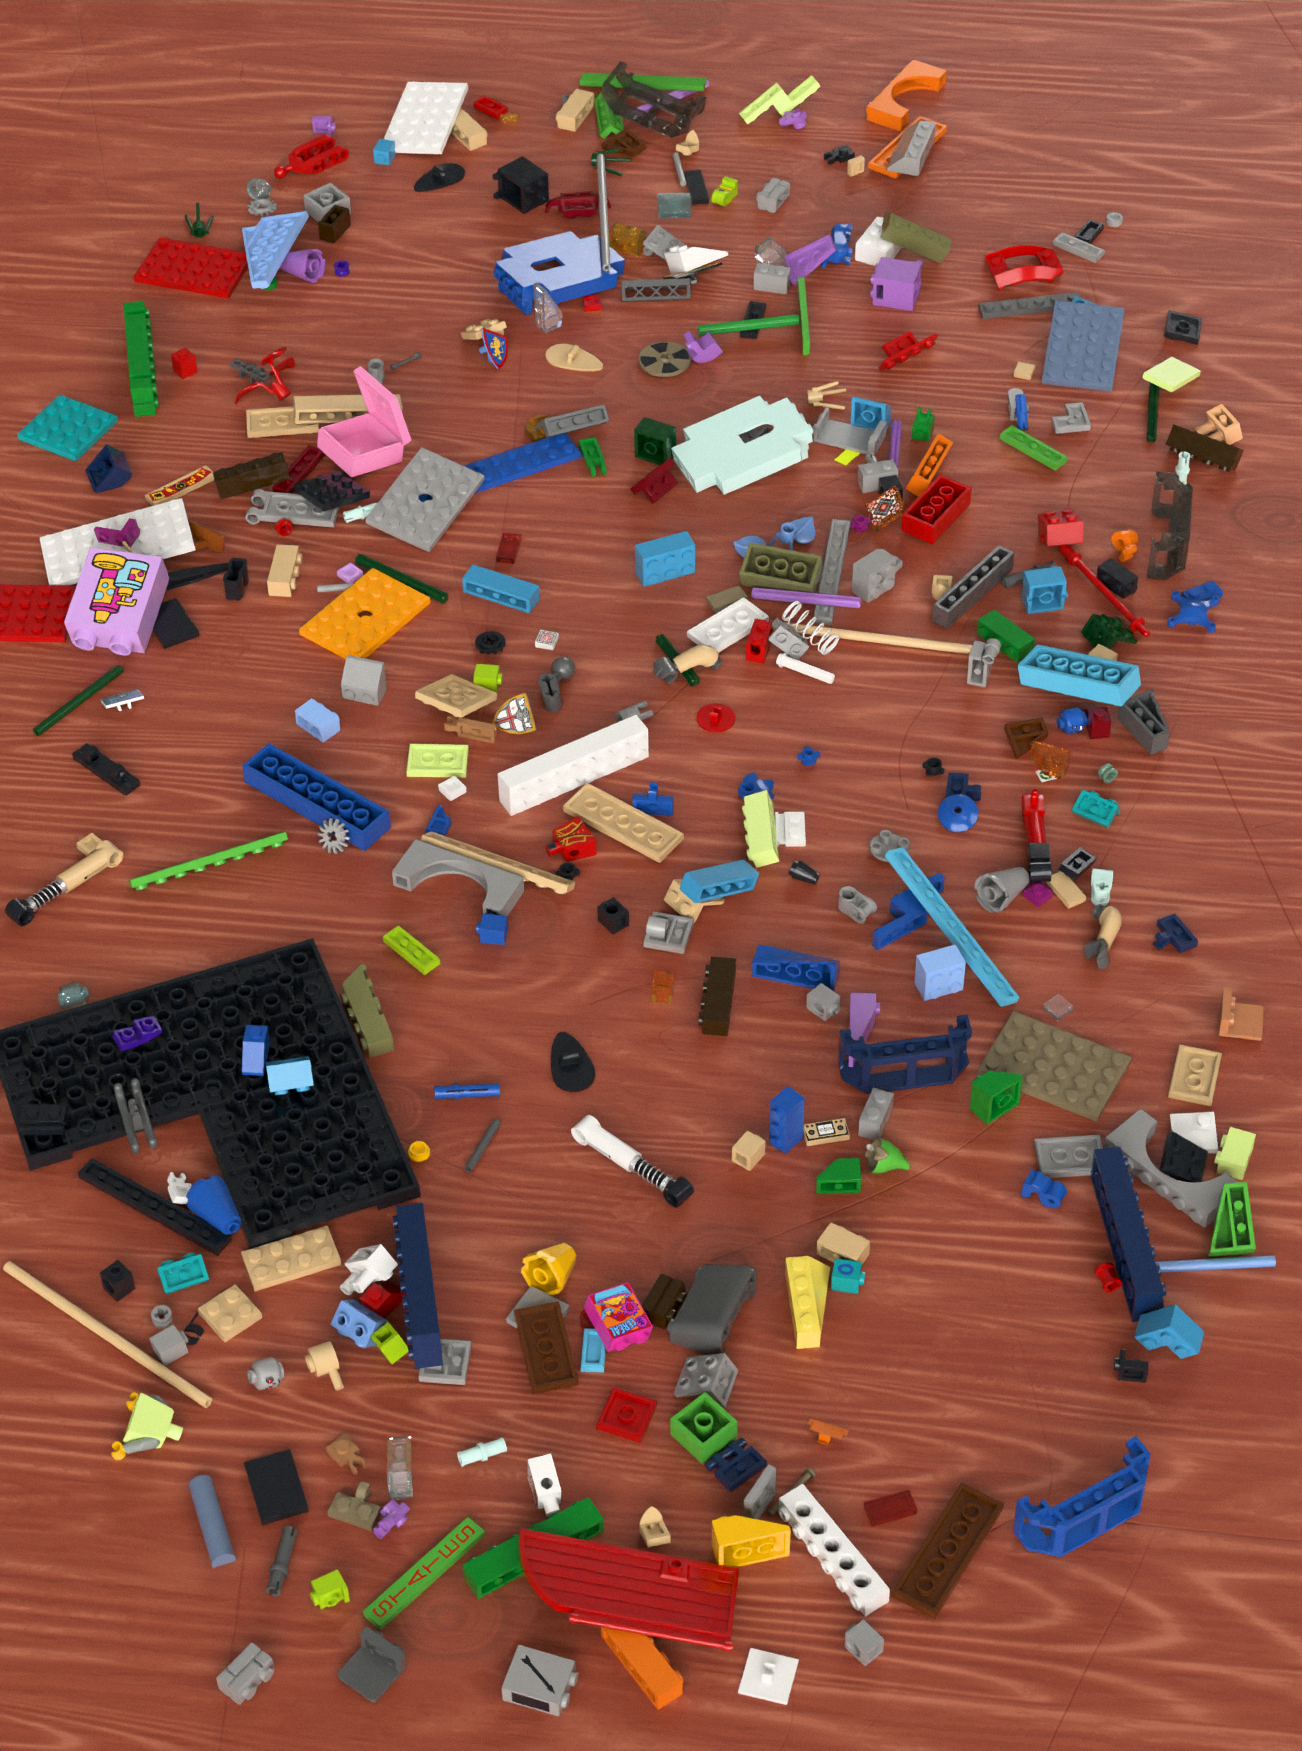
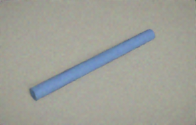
M1274 1255L1155 1262V1264H1159L1161 1273L1276 1266Z

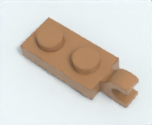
M447 716V723H444L445 731L457 732L459 737L493 744L497 740L496 724L461 717L457 720L454 716Z

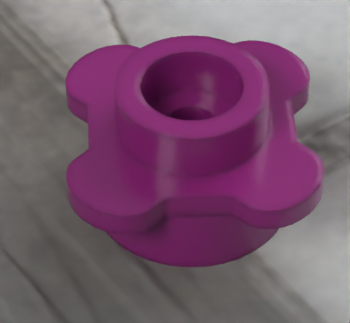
M855 515L853 522L850 523V527L856 532H865L871 519Z

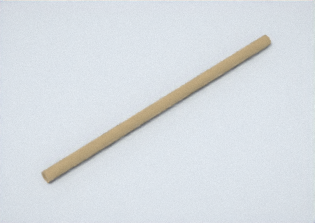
M798 624L797 630L805 629L806 625ZM795 625V626H789V627H791L793 630H795L796 625ZM811 625L805 631V634L812 635L818 626ZM823 627L815 635L823 636L831 629L828 637L837 634L840 639L970 654L973 646Z
M11 1261L4 1265L3 1270L198 1404L204 1408H208L211 1405V1397Z

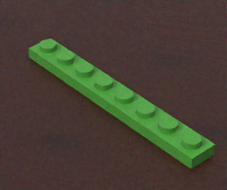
M281 832L128 880L130 888L136 887V890L147 888V883L153 881L156 884L168 881L167 877L175 875V878L186 876V871L192 869L195 872L207 869L206 865L214 863V866L226 863L225 859L233 857L234 860L243 858L246 852L252 851L253 854L265 851L264 847L269 845L272 848L284 845L283 841L288 840L286 832Z

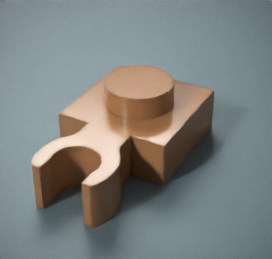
M345 1434L326 1447L329 1456L341 1468L348 1464L350 1471L355 1475L358 1474L355 1465L360 1464L364 1469L366 1468L365 1460L358 1456L360 1454L359 1448Z

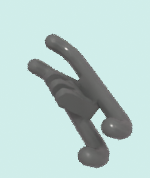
M134 1078L131 1080L134 1099L128 1101V1106L123 1087L120 1083L114 1085V1092L131 1151L134 1154H138L140 1152V1144L138 1143L135 1131L144 1129L148 1145L151 1149H156L158 1142L155 1138L140 1082Z

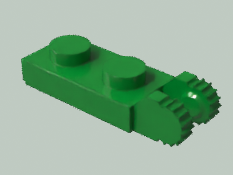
M596 437L578 440V446L586 466L589 468L591 477L596 476L594 466L598 465L602 475L607 474L604 457Z

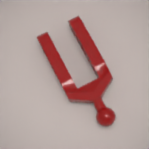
M325 134L296 147L292 153L288 154L289 165L285 167L277 166L274 170V175L276 178L282 179L290 171L302 174H317L344 162L349 156V150L342 145L334 147L335 140L330 135Z

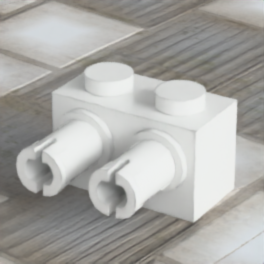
M382 1244L359 1248L345 1263L352 1274L340 1285V1289L346 1295H351L354 1291L363 1293L371 1283L388 1280L393 1275V1270L398 1264Z

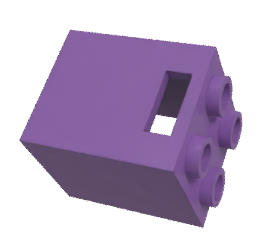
M881 257L879 264L876 263L875 274L873 273L871 276L873 287L870 298H873V305L913 311L922 283V261L911 262Z

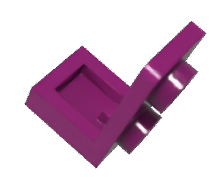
M129 518L121 531L96 526L94 532L100 543L124 547L122 542L125 541L131 548L140 535V528L136 519Z

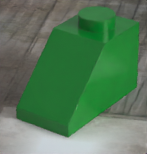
M860 1158L836 1159L817 1176L816 1194L861 1193Z

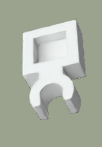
M170 1172L167 1178L169 1183L168 1191L173 1203H188L186 1196L192 1185L185 1183L186 1176L184 1173H181L179 1178H177L173 1172Z

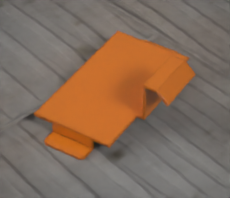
M810 1419L808 1421V1424L811 1425L809 1430L819 1432L817 1443L829 1446L831 1436L842 1439L843 1435L847 1436L849 1432L847 1429L818 1420Z

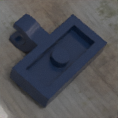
M949 773L945 798L955 794H962L974 801H980L981 785H968L969 774Z
M1176 914L1157 921V927L1162 931L1155 935L1158 941L1153 942L1157 950L1163 949L1169 942L1172 943L1179 953L1197 947L1198 940Z

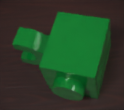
M918 407L912 425V439L930 441L935 422V415L931 414L932 409L928 408L927 413H923L922 407Z

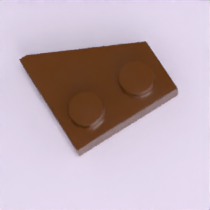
M628 129L621 131L602 143V149L604 150L619 148L620 151L616 153L635 156L646 149L645 143Z
M1043 717L1005 724L1004 727L1015 759L1020 758L1048 737V730Z

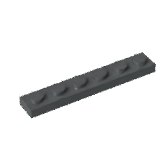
M1077 292L979 303L978 310L982 319L1053 312L1055 300L1071 302L1075 296L1079 298L1081 296Z

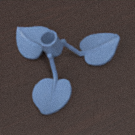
M805 517L790 523H783L780 533H776V536L768 546L772 547L779 538L783 544H789V550L793 551V540L800 544L812 542L815 538L813 517ZM746 536L733 543L736 551L743 558H745L749 542L766 545L765 541L758 536Z

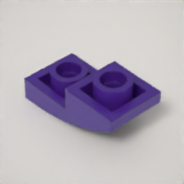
M154 1016L134 1020L132 1027L113 1031V1039L120 1051H124L155 1038L162 1033V1028Z

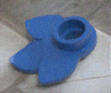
M750 773L743 778V783L738 788V795L744 799V796L767 790L772 800L775 797L771 792L774 781L758 780L755 773Z

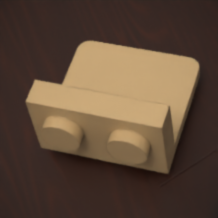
M673 879L664 898V901L682 917L693 918L694 923L703 906L721 905L725 901L721 897L694 903L680 890L682 879Z

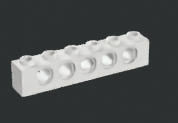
M803 1484L779 1498L778 1513L784 1522L788 1521L792 1526L795 1536L805 1542L809 1553L819 1559L825 1573L832 1575L839 1590L845 1592L850 1597V1602L856 1610H860L864 1616H867L889 1602V1587ZM843 1567H849L850 1569L845 1570V1569H842V1568H843ZM857 1585H864L865 1587L860 1588Z

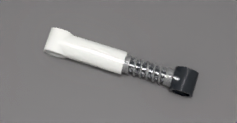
M586 1115L571 1129L573 1138L579 1144L590 1145L628 1172L638 1173V1176H642L644 1180L647 1179V1182L663 1192L665 1200L675 1208L680 1207L694 1193V1188L687 1179L683 1177L676 1179L669 1175L665 1176V1172L661 1173L660 1169L656 1170V1166L652 1167L651 1163H647V1160L643 1161L641 1153L602 1128L593 1116Z

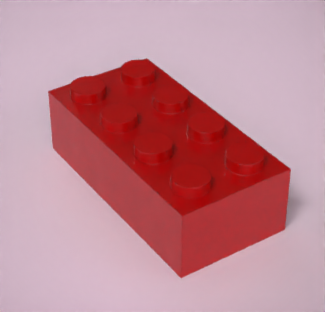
M940 474L902 514L901 531L933 545L970 505L972 487Z

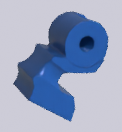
M1031 1169L1023 1184L1021 1197L1028 1198L1031 1197L1033 1192H1036L1044 1206L1058 1208L1067 1194V1189L1060 1182L1051 1181L1050 1177L1043 1176L1041 1171Z

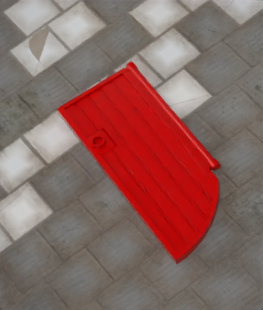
M520 1528L518 1541L519 1558L528 1582L537 1595L555 1611L570 1613L569 1623H582L732 1652L733 1642H731L739 1568Z

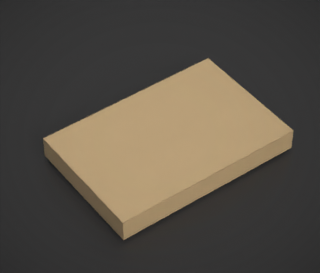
M1179 1044L1168 1098L1211 1106L1222 1053Z

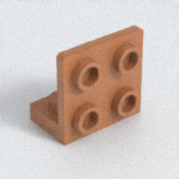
M1224 987L1220 1005L1219 1036L1261 1041L1264 1007L1261 1005L1235 1003L1236 997H1232V988Z

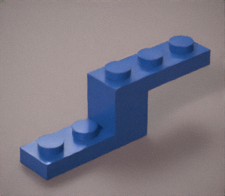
M940 872L927 878L938 893L944 891L945 877ZM910 889L891 898L890 913L895 919L873 932L872 946L877 951L927 924V911Z

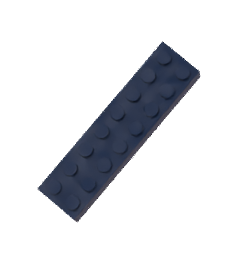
M1121 1147L1095 1149L1090 1178L1118 1275L1122 1281V1289L1132 1322H1137L1140 1315L1164 1308L1163 1296H1166V1286L1164 1282L1160 1281V1266L1158 1263L1155 1264L1154 1246L1149 1244V1229L1147 1226L1144 1227L1143 1224L1144 1213L1143 1209L1138 1207V1192L1134 1191L1132 1187L1133 1176L1127 1170V1156L1123 1155Z
M423 1203L396 1206L397 1215L393 1216L394 1229H399V1231L394 1233L396 1246H401L396 1247L398 1261H402V1263L398 1264L399 1276L404 1277V1279L400 1280L401 1293H406V1296H402L403 1310H408V1312H404L405 1327L410 1326V1329H406L407 1344L412 1343L411 1346H408L409 1360H414L415 1369L442 1366L440 1331Z

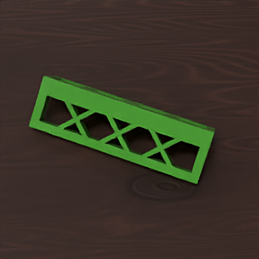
M604 88L594 101L599 134L605 139L611 132L615 134L620 133L624 130L619 98Z

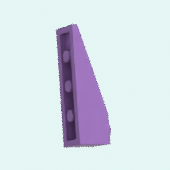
M850 993L849 1029L851 1030V1037L854 1040H859V1037L863 1036L866 1042L875 1025V1015H880V1002H876L875 993ZM849 1056V1067H853L856 1059Z

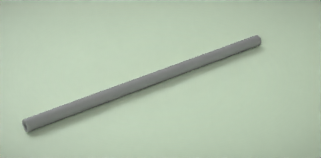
M598 154L597 175L602 269L609 271L611 269L605 156Z

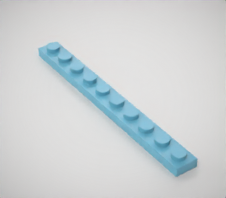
M903 847L888 850L885 858L953 945L956 944L964 960L1001 1007L1017 1003L1020 998L906 850Z

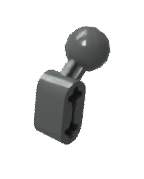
M562 656L553 661L551 666L552 673H545L539 677L541 696L544 706L549 712L559 711L562 707L558 683L560 680L570 679L575 673L573 660Z

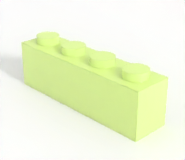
M767 790L744 796L745 805L742 806V810L746 817L744 826L748 832L745 835V839L749 846V849H747L749 861H753L756 868L779 862L774 808Z

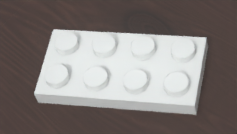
M743 597L688 630L687 637L697 645L712 646L719 653L750 634L755 618L769 622V616Z

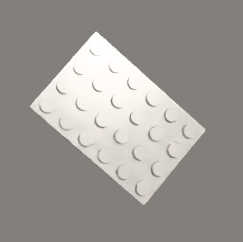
M407 82L384 139L395 141L396 153L442 154L469 89L468 84Z

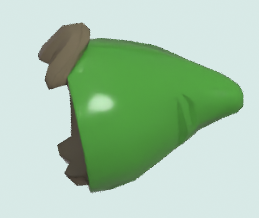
M879 1137L872 1144H867L865 1157L868 1158L867 1164L870 1173L882 1174L895 1169H910V1163L903 1153L888 1140Z

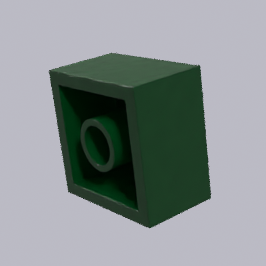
M644 417L634 429L635 457L657 465H661L669 458L673 460L671 448L676 446V427Z

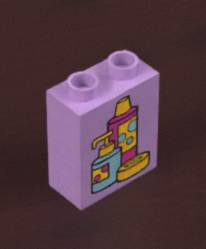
M90 547L64 621L72 643L83 650H93L95 646L109 648L112 652L122 656L130 655L131 652L145 654L169 582L163 558Z

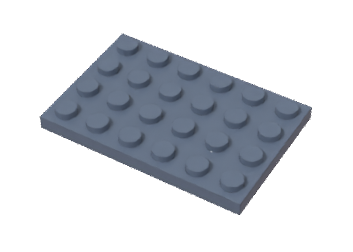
M1055 300L1042 384L1112 392L1125 308Z

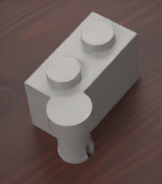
M988 639L986 643L974 641L969 655L967 684L986 688L991 674L992 663H994L995 656L1001 648V643L997 639Z

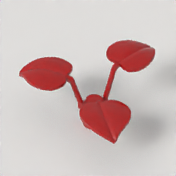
M286 346L270 353L261 361L262 366L267 363L270 364L272 368L270 376L275 374L277 378L271 384L273 388L271 389L262 382L256 381L239 392L235 399L236 405L241 397L260 386L268 390L271 395L275 393L280 401L291 394L279 372L287 368H294V358L290 356L278 364L277 367L273 365V360L286 351Z

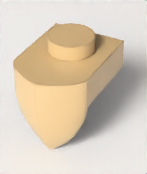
M694 130L688 133L685 142L676 144V151L682 152L683 155H692V153L699 151V139Z
M934 575L931 593L935 600L938 601L952 588L953 576Z
M650 1506L643 1513L639 1523V1532L647 1548L667 1544L671 1541V1535L663 1522L662 1515L656 1508Z

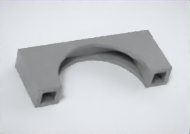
M416 839L392 871L393 885L410 892L418 884L433 876L459 874L470 877L477 881L487 893L482 904L484 914L508 916L524 893V877Z
M1142 1109L1138 1110L1105 1138L1104 1148L1121 1147L1123 1155H1126L1128 1159V1171L1136 1175L1144 1184L1153 1188L1161 1197L1170 1201L1178 1210L1186 1213L1195 1223H1199L1206 1228L1215 1220L1223 1185L1226 1183H1238V1181L1226 1172L1215 1179L1195 1183L1179 1181L1163 1174L1150 1161L1146 1151L1148 1142L1155 1135L1157 1121Z

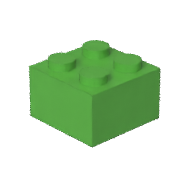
M704 1392L670 1419V1435L703 1465L710 1459V1456L716 1452L718 1453L737 1438V1420Z

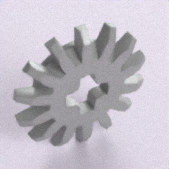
M270 198L255 199L254 202H250L252 205H247L249 207L247 210L250 211V214L255 216L260 214L263 217V214L268 216L269 213H274L277 209V204L274 203V200L270 201Z
M329 818V824L324 820V827L322 825L319 826L323 833L318 832L317 835L323 837V839L318 842H325L322 849L325 850L328 846V853H331L333 849V852L338 854L337 849L341 852L344 851L342 845L348 847L345 840H350V837L346 836L349 830L343 829L344 823L338 824L339 819H336L333 823V818ZM335 832L337 840L331 841L329 833Z

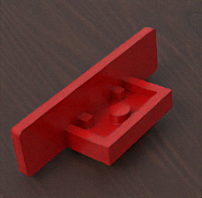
M911 331L884 344L882 349L888 358L880 365V371L886 368L887 370L891 369L899 361L903 363L909 356L918 355L924 348H931L935 345L934 341L938 335L935 333L918 342Z

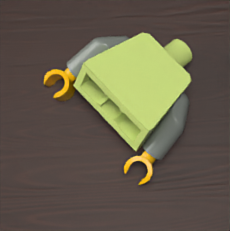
M131 1393V1401H126L127 1407L132 1411L123 1439L125 1443L122 1445L119 1441L114 1442L112 1448L118 1451L111 1452V1455L115 1460H121L125 1457L126 1453L130 1454L161 1448L166 1437L179 1441L183 1427L171 1423L174 1410L158 1395Z

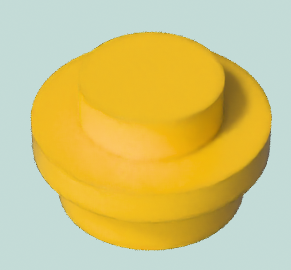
M416 1141L409 1147L408 1156L412 1161L423 1162L429 1158L430 1148L426 1143Z

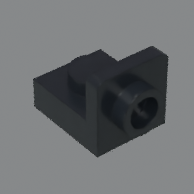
M1120 1349L1119 1357L1114 1359V1371H1118V1380L1146 1383L1149 1362L1136 1359L1125 1360V1349Z

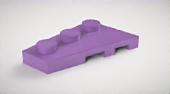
M830 234L784 256L787 267L791 268V281L794 286L798 283V278L806 277L836 251Z

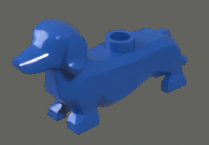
M852 223L836 224L832 228L831 237L836 251L820 264L822 268L827 266V262L835 264L844 262L850 266L852 248H848V242H850Z

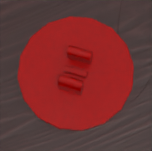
M708 704L698 711L697 722L706 731L723 732L734 725L735 713L729 706L724 704Z

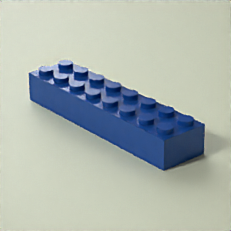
M270 743L242 765L245 783L323 827L324 820L329 824V818H333V823L336 819H339L338 824L344 823L343 829L349 830L346 836L350 837V840L346 841L363 851H366L391 828L388 810Z

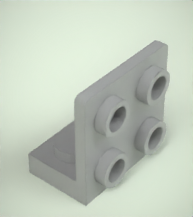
M725 1353L688 1357L674 1390V1395L676 1397L702 1395L706 1392L722 1408H725L739 1370Z

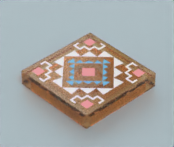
M895 485L865 505L868 516L871 519L872 529L875 532H878L905 512L899 489Z

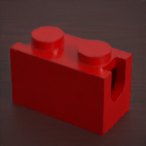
M755 618L746 642V661L765 663L772 643L768 638L773 633V621L767 622L766 620ZM755 645L758 653L753 652Z

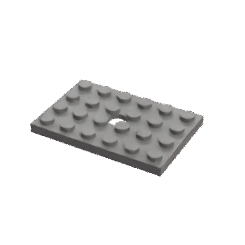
M421 447L367 516L366 524L430 553L483 483L484 475ZM422 494H429L433 499L421 502L418 497Z

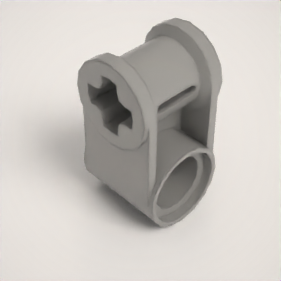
M845 886L839 891L838 909L857 923L863 924L870 914H874L877 911L876 903L855 888Z

